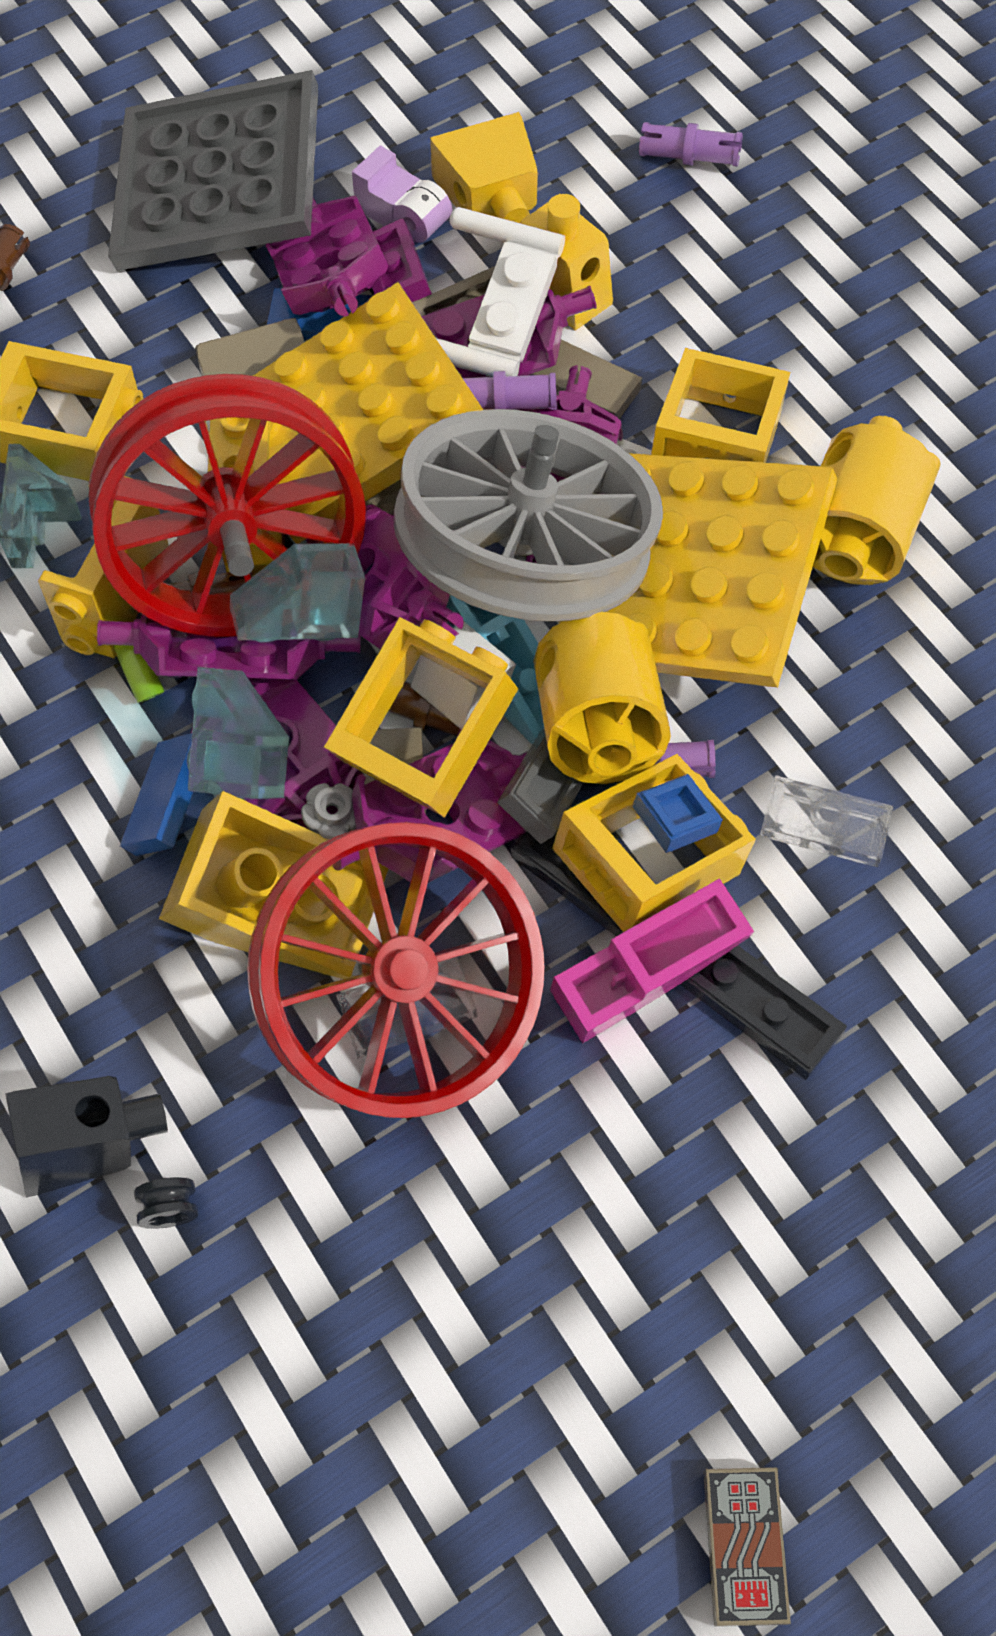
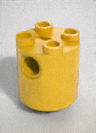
M875 416L870 420L869 424L861 423L844 428L834 436L821 464L824 467H833L837 483L813 567L828 577L849 584L874 585L884 583L900 573L941 466L940 459L935 454L929 452L920 441L904 432L897 420L888 416Z
M599 612L588 618L559 621V624L553 626L538 643L533 660L546 741L553 764L564 775L581 782L598 784L624 781L652 767L665 754L671 733L648 630L645 625L619 613Z

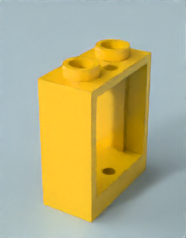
M9 341L0 358V463L89 481L97 451L106 435L129 409L144 399L142 391L137 388L132 366ZM38 387L102 400L86 437L22 424Z
M685 348L656 424L651 455L766 463L781 416L791 372ZM725 394H727V395H732V396H736V397H734V398H729V397H727ZM685 399L760 415L762 419L757 435L679 417Z
M399 617L324 748L346 764L445 818L517 693L518 687L505 672L508 664L490 651L476 646L472 654L453 645L456 637L436 623L424 619L420 627ZM420 655L485 688L434 778L370 744Z
M675 754L564 811L552 849L620 929L625 932L719 878L724 884L740 875L756 838L748 831L742 819L732 814L709 789L704 778L694 772L678 754ZM689 774L723 821L716 834L694 842L706 856L705 858L655 884L611 833L640 818L632 807L637 793Z

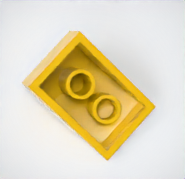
M222 791L200 813L159 919L214 943L249 952L251 936L258 914L276 882L301 856L329 839L323 838L311 830ZM359 859L339 871L335 870L332 866L327 868L318 878L368 928L374 910L361 860ZM378 863L384 883L388 868ZM309 888L305 890L295 905L283 933L357 954L360 953L363 944ZM281 942L279 951L280 962L340 979L352 976L356 962Z

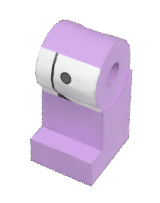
M381 145L352 171L354 195L357 196L365 216L383 226L403 218L414 242L423 243L451 215L452 205L444 190L435 182L430 180L422 181L397 166L396 154Z

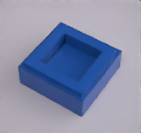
M689 774L637 793L632 806L665 853L716 834L723 821Z

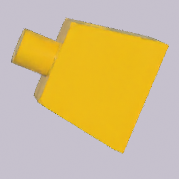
M519 112L430 137L432 177L437 185L444 190L456 208L461 207L520 223L525 217L530 215L528 210H532L537 205L538 172L524 122Z
M569 194L555 195L549 202L520 222L524 225L565 235L564 248L561 256L558 257L557 268L549 287L554 296L559 294L561 297L587 288L589 285L591 286L597 308L568 317V326L576 331L612 305L613 294L609 243L604 233L580 215V202L576 197Z

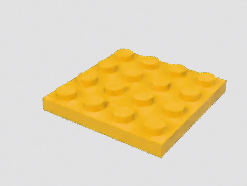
M399 282L385 291L375 294L368 302L358 307L353 314L351 312L349 316H344L340 320L330 323L320 333L292 351L282 354L275 362L253 375L279 382L297 390L310 398L327 413L341 431L349 447L365 501L401 479L403 458L407 448L423 430L453 415L483 410ZM270 422L269 459L299 433L283 425ZM318 448L278 484L335 469ZM339 495L285 510L335 520ZM290 535L296 545L307 539Z
M629 453L642 465L655 483L661 496L663 519L656 541L650 548L649 566L642 584L629 599L607 612L619 613L645 625L648 630L657 673L778 688L837 483L833 467Z

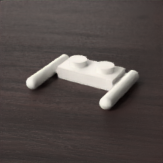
M457 207L450 215L452 228L501 241L504 244L469 336L470 343L468 347L437 339V341L455 367L493 377L494 371H505L506 376H517L520 362H523L556 271L558 257L562 254L565 235Z

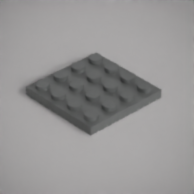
M312 70L125 108L108 257L116 271L311 236L318 83Z

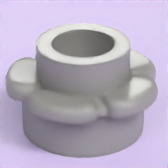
M323 783L313 787L307 793V804L301 810L302 820L306 827L326 839H331L356 829L352 805L353 790L343 784L329 787L328 784ZM329 806H335L338 809V812L335 814H329L326 811V808Z

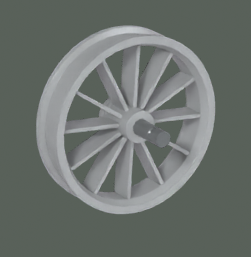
M492 409L471 411L442 419L427 427L413 439L403 458L401 489L396 498L393 521L396 538L408 560L429 581L455 598L480 609L507 617L534 621H569L588 618L599 612H607L625 602L637 591L647 573L650 561V548L654 545L661 528L663 506L658 489L647 471L628 452L606 437L576 423L550 415L521 410ZM550 473L556 474L566 479L557 482V480L552 475H550ZM497 541L505 547L503 555L484 549ZM534 554L537 563L520 561L513 558L515 555L528 556ZM561 557L572 565H564Z

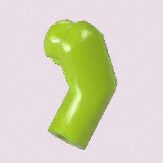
M113 645L137 703L165 692L159 677L140 654H134V646Z

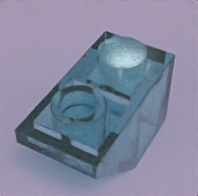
M294 544L230 595V608L237 640L272 642L282 639L330 641L335 638H358L365 576L355 545Z
M198 667L196 685L192 693L194 718L192 742L187 755V767L189 770L188 791L217 795L225 791L236 797L248 799L284 798L289 736L243 671Z

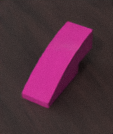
M719 878L614 937L605 949L555 976L550 991L583 1044L713 963L752 936L754 930Z

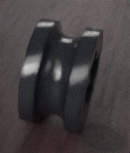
M172 1177L153 1180L136 1187L134 1198L136 1202L143 1204V1210L136 1215L138 1226L147 1229L169 1228L189 1223L198 1217V1207L196 1204L189 1202V1196L195 1192L194 1181L189 1178Z

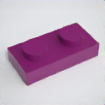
M401 218L373 231L388 263L386 273L377 278L372 286L374 295L385 291L397 282H399L411 302L431 295L432 293L416 247L404 219Z

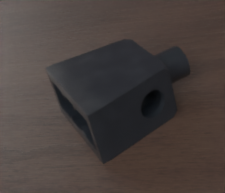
M113 1076L5 1093L26 1198L125 1170L131 1166L130 1141L168 1132L164 1105L160 1093L122 1102L117 1077Z

